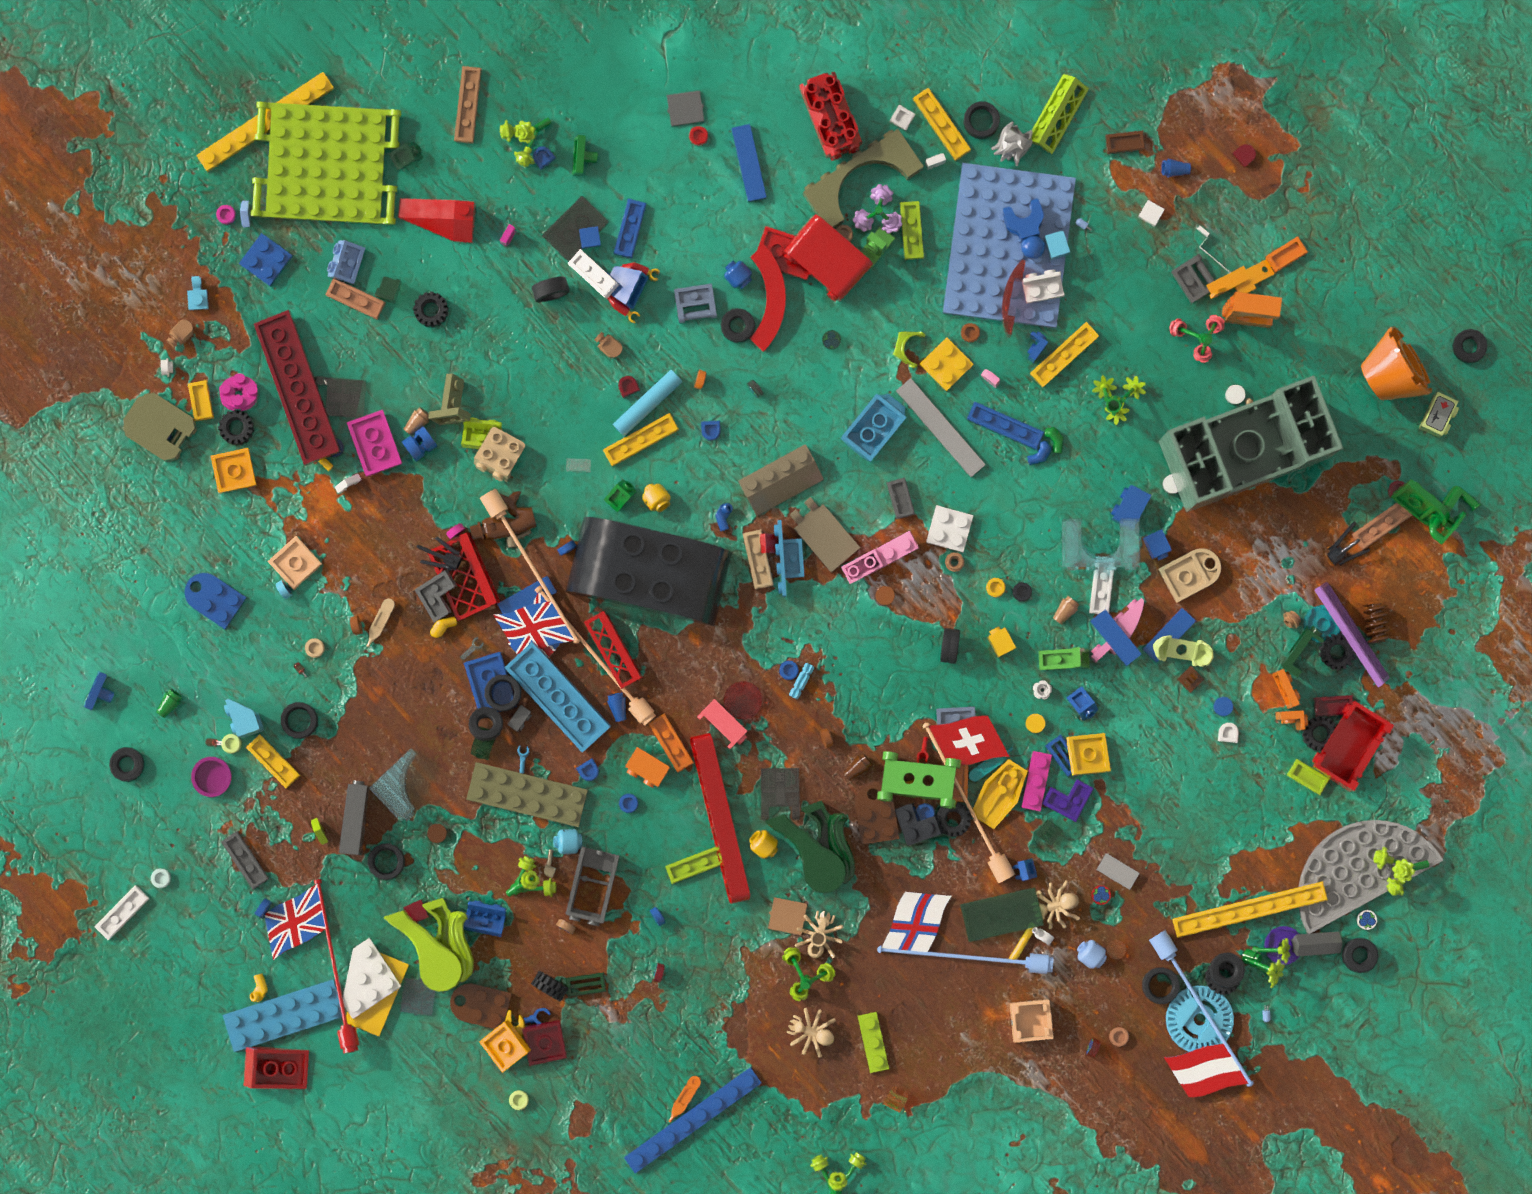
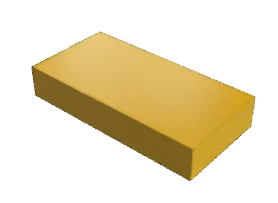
M208 381L189 383L188 388L194 421L213 419L214 414Z

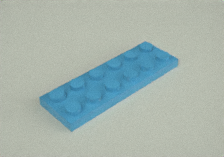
M534 641L504 667L582 753L611 727Z
M334 979L223 1015L234 1052L342 1017Z

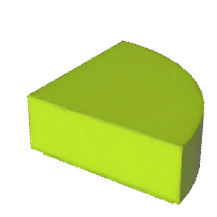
M318 818L311 820L314 833L322 845L327 843L328 839Z

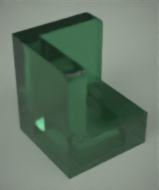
M384 276L380 288L376 290V298L395 304L402 284L401 280H394Z

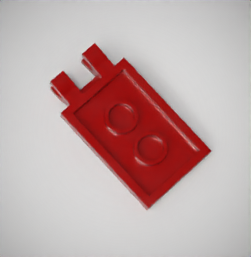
M765 226L758 249L765 244L777 260L782 273L806 281L809 276L815 278L799 263L793 262V264H790L783 257L782 251L795 236Z

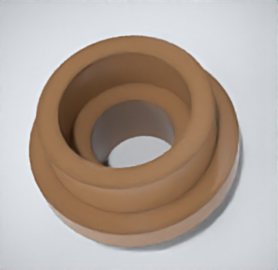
M950 553L945 559V565L948 570L957 572L963 568L964 558L959 553ZM957 559L958 565L953 566L951 560Z
M1290 611L1283 615V621L1287 627L1294 629L1299 627L1301 618L1296 612Z

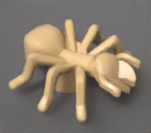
M1067 880L1059 888L1057 897H1054L1052 893L1053 884L1049 883L1048 894L1052 902L1044 897L1040 890L1037 891L1039 898L1048 903L1047 906L1040 902L1031 904L1032 906L1039 905L1033 908V911H1039L1035 914L1036 917L1042 916L1036 920L1037 922L1044 920L1048 911L1051 912L1047 920L1049 929L1053 927L1052 918L1054 912H1056L1057 921L1063 928H1066V924L1061 920L1060 912L1068 917L1080 920V917L1067 912L1068 909H1073L1078 905V896L1074 893H1066L1061 896L1062 891L1068 884Z
M819 911L816 912L815 918L819 924L818 928L807 915H804L806 921L816 932L799 927L796 929L811 935V938L795 944V947L811 942L808 945V954L812 958H818L823 954V946H825L831 957L834 958L835 955L826 943V940L838 943L843 942L840 939L825 935L843 928V925L832 929H825L835 919L833 915L832 920L829 922V912L824 917L825 912L823 911L820 914V918H818Z
M804 1008L807 1026H804L800 1017L794 1015L793 1017L798 1019L799 1022L797 1020H790L794 1025L788 1026L795 1032L787 1031L791 1035L801 1032L804 1034L791 1042L790 1045L794 1046L808 1036L802 1054H806L810 1041H813L820 1058L822 1055L817 1042L823 1046H829L834 1041L833 1033L830 1030L822 1029L836 1020L833 1018L825 1024L817 1026L822 1010H818L814 1024L811 1027L808 1009Z

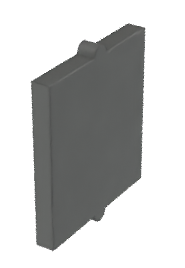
M700 90L667 95L669 107L667 112L670 114L671 126L704 122L702 110L704 105L701 103Z

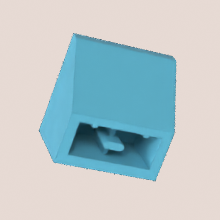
M225 700L227 705H224L226 715L232 719L233 723L230 726L234 735L245 738L265 731L258 712L233 700Z

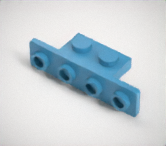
M777 520L778 525H774V534L779 537V544H775L776 555H780V563H777V575L781 574L782 581L778 582L779 594L782 593L783 598H787L785 579L804 577L802 539L783 540L782 522Z

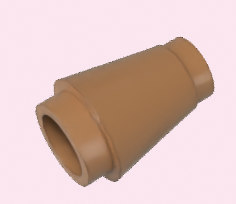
M421 407L417 410L415 409L404 430L413 436L418 429L429 423V414Z
M1067 596L1065 599L1063 598L1053 619L1062 625L1078 611L1077 608L1080 604L1070 596Z

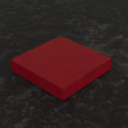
M560 1020L522 1027L524 1041L531 1049L527 1053L529 1066L567 1058Z

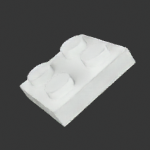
M936 505L926 543L963 553L973 515Z

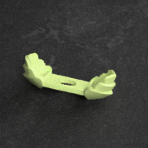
M1168 635L1161 637L1153 644L1156 657L1162 661H1166L1167 657L1190 660L1193 666L1203 667L1205 665L1208 666L1214 658L1212 648L1202 640L1193 642L1175 639ZM1181 644L1186 645V652L1177 654L1176 648Z

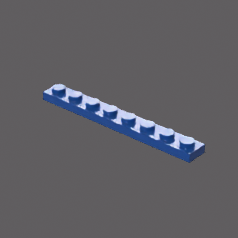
M748 1068L626 1155L624 1159L634 1173H637L761 1084V1081L752 1068Z

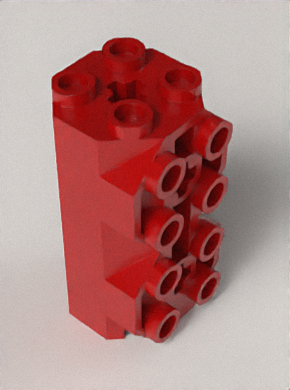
M831 72V75L823 73L808 79L806 86L803 83L800 84V92L826 158L835 161L847 152L849 154L858 152L859 147L862 145V140L836 73Z

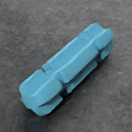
M805 663L802 669L803 672H800L794 684L795 687L789 693L794 699H799L801 690L804 689L810 678L809 675L814 670V666L809 663Z

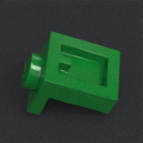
M621 480L603 500L616 512H619L637 491L630 482Z

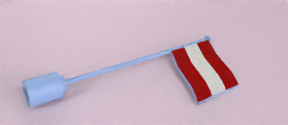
M1166 930L1151 938L1149 941L1161 960L1165 958L1166 961H1172L1222 1041V1044L1201 1047L1179 1056L1164 1057L1188 1097L1204 1096L1230 1086L1242 1084L1252 1086L1254 1081H1251L1175 961V952L1178 949Z

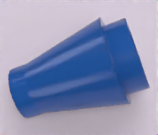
M1169 158L1163 160L1161 166L1162 175H1166V177L1189 175L1191 171L1190 163Z
M623 692L608 695L607 703L615 718V722L626 720V697H623Z

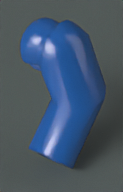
M1047 441L1039 444L1040 448L1037 454L1027 456L1029 465L1047 460L1051 452V445Z
M730 503L722 504L715 514L720 532L729 529L726 519L733 510Z

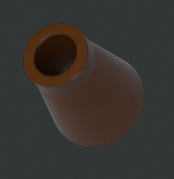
M862 753L860 756L857 755L844 771V774L851 781L853 778L870 770L873 764Z

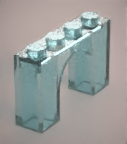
M1122 518L1120 520V544L1118 549L1108 556H1096L1086 549L1083 542V519L1062 520V567H1067V570H1079V567H1086V570H1098V567H1105L1106 570H1117V567H1125V570H1136V567H1140V518Z

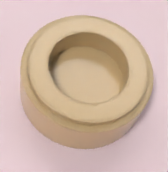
M314 638L306 643L305 651L308 656L318 658L323 655L325 646L321 640Z

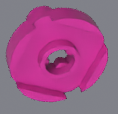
M241 373L226 379L219 387L221 402L229 410L241 409V411H245L253 407L257 402L258 389L256 383ZM242 391L243 395H235V392Z

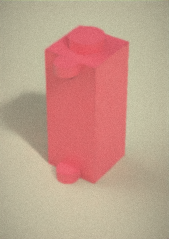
M715 699L697 716L699 720L704 716L731 742L727 746L729 749L736 743L740 745L747 738L745 735L747 730Z

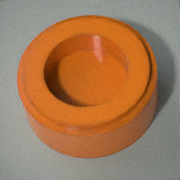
M698 371L694 388L700 390L703 388L706 371Z

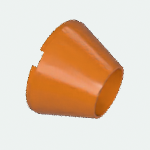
M1395 326L1388 329L1361 365L1369 386L1382 401L1432 393V387L1428 388L1427 385L1430 383V379L1421 360L1411 344L1407 345L1402 340L1404 335Z

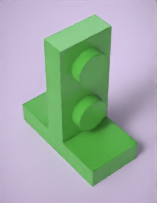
M881 226L875 233H870L867 237L866 245L861 250L873 263L871 269L895 240V237L883 231Z
M1077 647L1039 651V670L1090 668L1089 649Z

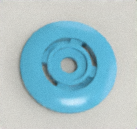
M1192 986L1201 1002L1202 1000L1207 1001L1216 1009L1217 1013H1213L1210 1007L1204 1005L1227 1041L1234 1024L1230 1003L1224 995L1215 993V990H1211L1207 986ZM1186 988L1178 993L1167 1009L1166 1026L1171 1038L1179 1047L1189 1052L1205 1046L1222 1044L1206 1016V1021L1203 1025L1195 1024V1015L1200 1013L1205 1016L1190 990ZM1186 1026L1191 1033L1198 1035V1039L1189 1036L1182 1027Z

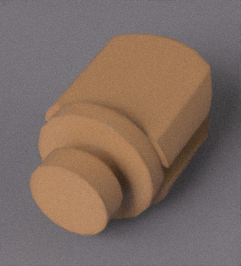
M187 320L179 321L170 330L169 335L171 338L169 337L166 341L173 348L177 346L176 343L184 344L194 333L192 324Z
M601 331L594 339L596 342H600L597 347L609 358H615L620 355L622 351L621 343L612 335L603 336L604 333Z

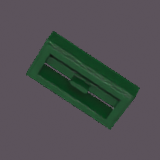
M604 972L565 978L566 987L569 988L567 991L568 997L606 992ZM596 977L601 979V981L570 985V981ZM594 985L602 986V988L571 993V989Z

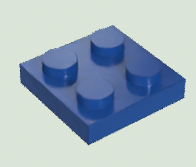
M261 233L239 264L271 287L293 256Z

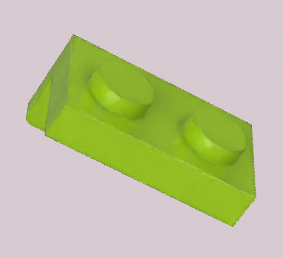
M470 418V421L463 422L461 447L480 449L491 428L496 427L502 430V423L496 420L486 421L477 418Z

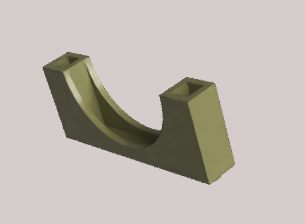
M899 129L888 131L883 135L884 139L879 142L877 140L873 141L867 146V150L864 152L858 151L852 156V160L847 163L843 161L836 166L837 170L832 173H825L820 177L821 180L816 184L812 182L804 188L803 196L816 215L824 219L834 229L844 223V217L838 203L839 190L846 177L859 167L869 164L887 165L900 172L906 180H909L923 170L924 166Z

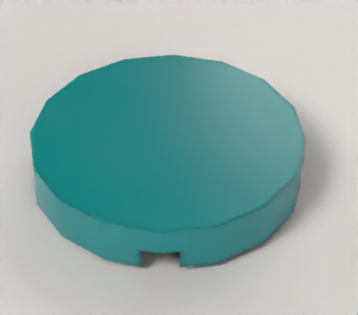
M1324 605L1313 607L1304 617L1303 628L1315 626L1322 631L1324 641L1326 640L1325 637H1331V634L1337 635L1341 631ZM1314 637L1311 638L1312 641L1316 643H1321Z

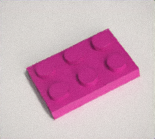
M383 410L347 422L366 477L402 464Z

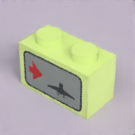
M1440 392L1435 393L1419 429L1438 438L1442 437L1443 434L1447 435L1451 427L1448 423L1451 417L1454 418L1459 410L1456 406L1459 401Z

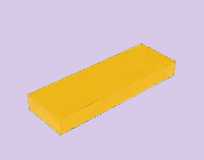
M261 734L246 747L286 789L300 776Z

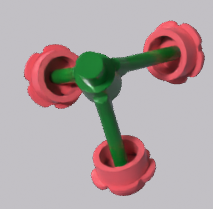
M1211 315L1206 321L1209 332L1197 334L1188 330L1187 324L1178 318L1171 322L1169 329L1170 334L1174 337H1181L1186 333L1198 338L1202 345L1194 349L1195 354L1193 356L1196 361L1206 363L1212 358L1211 349L1208 347L1212 342V334L1222 331L1225 327V322L1222 317Z

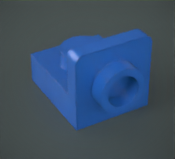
M1032 331L1030 338L1038 344L1033 343L1028 350L1030 354L1028 360L1034 363L1047 346L1048 341H1046L1047 338L1042 333Z
M1082 686L1067 697V700L1083 721L1092 718L1098 711L1095 702Z

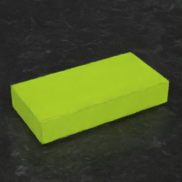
M1298 759L1295 760L1286 775L1318 795H1321L1330 778Z

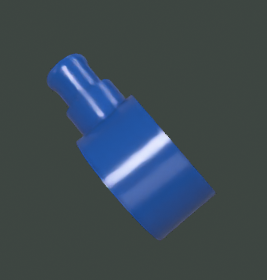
M539 1008L535 1011L534 1015L525 1017L524 1022L525 1024L530 1022L541 1024L542 1022L537 1019L538 1012L545 1011L549 1015L551 1013L546 1008Z

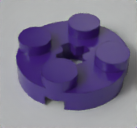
M1279 926L1272 929L1265 938L1264 948H1278L1279 943L1288 938L1289 945L1291 946L1289 950L1290 957L1287 963L1282 961V954L1266 952L1267 957L1274 963H1277L1278 959H1280L1281 964L1285 965L1295 962L1300 956H1297L1292 951L1293 944L1291 940L1299 933L1288 926Z

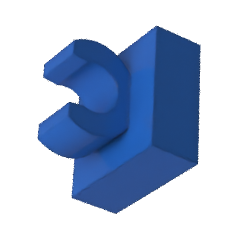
M1033 858L1020 861L1017 865L1013 866V869L1018 868L1020 870V875L1015 876V879H1022L1024 881L1037 877Z

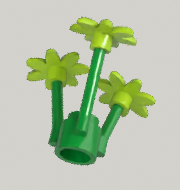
M1102 375L1101 382L1093 381L1098 387H1095L1092 392H1099V398L1101 399L1104 396V400L1107 402L1105 411L1110 414L1106 417V420L1114 418L1115 425L1118 424L1119 418L1127 421L1123 414L1128 413L1130 410L1123 408L1125 400L1133 393L1136 399H1139V393L1146 394V391L1142 389L1146 383H1138V376H1135L1133 380L1129 377L1126 378L1128 384L1122 387L1129 391L1121 398L1111 394L1110 390L1117 389L1116 386L1111 385L1114 378L1106 381L1105 376Z
M1288 938L1282 940L1283 947L1259 948L1253 946L1252 950L1246 949L1243 953L1242 961L1244 964L1257 968L1269 975L1268 982L1272 983L1271 988L1278 983L1279 977H1283L1284 974L1282 972L1285 964H1281L1280 959H1278L1276 965L1271 963L1270 967L1262 964V955L1259 952L1282 954V961L1287 963L1291 947Z

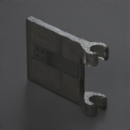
M315 377L317 385L327 386L325 409L328 416L361 418L364 416L366 380Z
M761 768L762 821L769 820V807H792V820L800 819L799 768Z

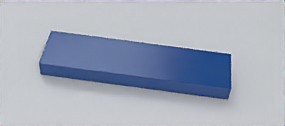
M747 124L733 127L731 129L747 200L752 202L766 199L751 126Z
M975 401L966 419L1037 450L1044 434L1039 429Z

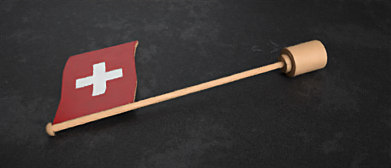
M974 716L949 724L929 726V723L923 724V728H926L944 764L946 758L959 759L962 766L996 757H1010L988 716ZM955 777V785L992 854L989 857L991 861L987 863L997 882L1000 883L1015 875V872L1005 854L995 853Z

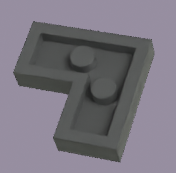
M444 570L415 589L433 622L451 613L442 595L457 587L448 570Z

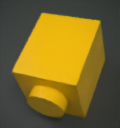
M997 627L990 631L991 635L987 638L998 658L1016 648L1006 628L1001 629Z

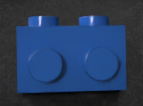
M469 901L466 913L467 919L464 922L463 929L501 937L506 918V908L497 904L487 905L481 901Z

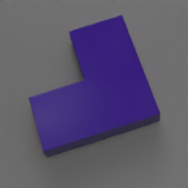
M1076 779L1068 796L1050 787L1042 805L1076 822L1094 788Z

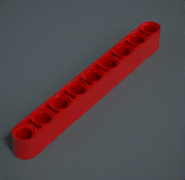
M710 733L690 737V744L715 847H719L716 851L719 862L722 861L720 868L730 904L750 900V891L712 736Z

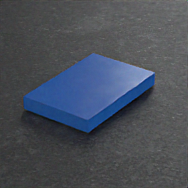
M501 652L464 663L477 709L491 707L485 699L487 682L497 675H508L504 668L505 664ZM507 682L497 683L492 689L493 700L499 704L509 703L514 697L511 685Z

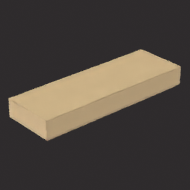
M761 529L743 533L755 590L774 586L767 554L761 553Z

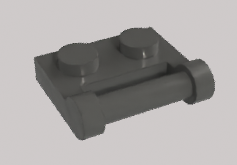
M1200 254L1171 271V274L1191 304L1210 293L1192 269V265L1195 264L1208 284L1215 281L1202 262L1203 258Z

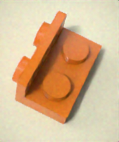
M1304 711L1275 712L1276 720H1281V723H1295L1296 730H1305V726H1308L1307 714H1304Z

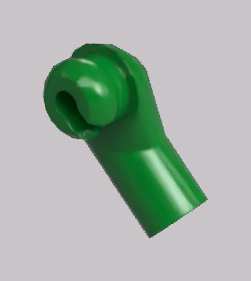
M1055 427L1046 428L1045 436L1051 438L1054 442L1052 453L1062 454L1064 440L1062 434Z

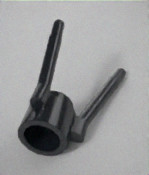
M1353 522L1334 545L1328 548L1330 552L1327 553V556L1335 566L1338 564L1341 566L1347 561L1370 552V549L1367 548L1344 558L1347 556L1345 552L1358 544L1360 539L1355 540L1344 549L1338 547L1356 525V522Z
M438 536L435 539L451 553L447 552L444 556L421 545L416 546L424 552L443 559V563H445L421 560L420 563L452 571L457 570L462 562L463 557L459 555L460 552L453 549Z

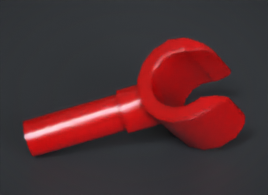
M928 737L923 739L922 749L917 754V763H919V759L924 758L925 764H928Z

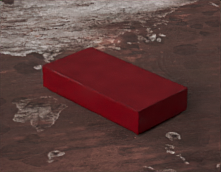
M1353 695L1313 698L1315 717L1344 715L1342 710L1347 703L1351 704L1353 702Z

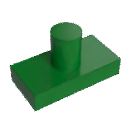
M577 135L574 138L572 176L583 174L584 162H597V152L585 151V135Z

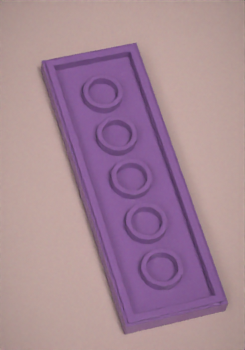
M1325 582L1316 588L1315 592L1377 687H1380L1389 679L1388 673L1369 644H1367V641L1329 583Z

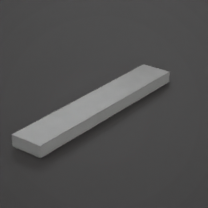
M911 378L896 390L970 478L985 466V463Z

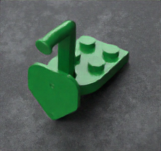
M1412 479L1394 491L1391 496L1393 500L1419 521L1429 526L1430 535L1441 545L1457 529L1466 516V513L1463 511L1454 518L1450 517L1449 513L1459 498L1464 500L1472 508V511L1481 506V503H1478L1476 499L1460 486H1453L1441 503L1433 494L1427 492L1418 482ZM1444 527L1441 533L1437 531L1438 528Z

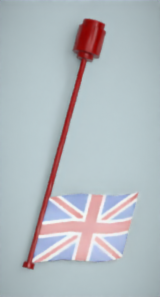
M322 879L314 880L315 885L268 911L265 914V921L273 961L287 950L311 940L326 930L344 1023L343 1026H340L341 1030L337 1031L340 1049H343V1054L359 1051L358 1046L360 1044L356 1027H352V1024L347 1023L320 884Z

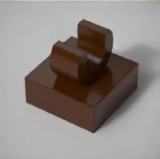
M1190 666L1176 680L1191 693L1204 679Z

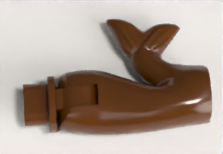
M521 491L513 492L509 497L500 494L508 507L506 511L515 517V519L505 517L515 535L537 527L532 507L524 508L516 505ZM488 517L481 522H477V525L470 526L473 541L501 539L511 536L501 518L497 520L496 517Z

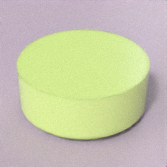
M228 734L222 739L221 745L225 752L233 754L240 750L242 743L238 736Z
M514 1091L509 1097V1103L515 1110H522L528 1105L529 1097L524 1091Z

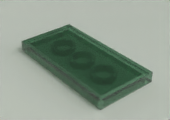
M1036 887L960 904L969 942L1044 925Z

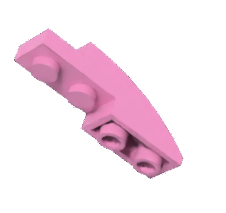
M908 531L841 568L849 583L852 584L918 549L919 546L911 531Z
M1142 598L1138 601L1134 599L1127 606L1129 610L1125 614L1120 612L1114 618L1128 638L1131 637L1140 619L1144 604ZM1105 642L1102 646L1098 644L1091 650L1093 655L1090 658L1096 663L1107 651L1110 650L1113 655L1116 653Z

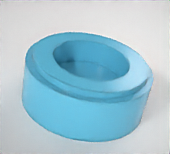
M283 580L276 583V588L284 599L293 596L290 588Z

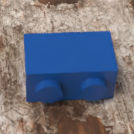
M1130 485L1129 488L1125 487L1120 495V498H1122L1120 505L1116 504L1111 512L1114 515L1112 521L1132 531L1151 495L1133 485Z

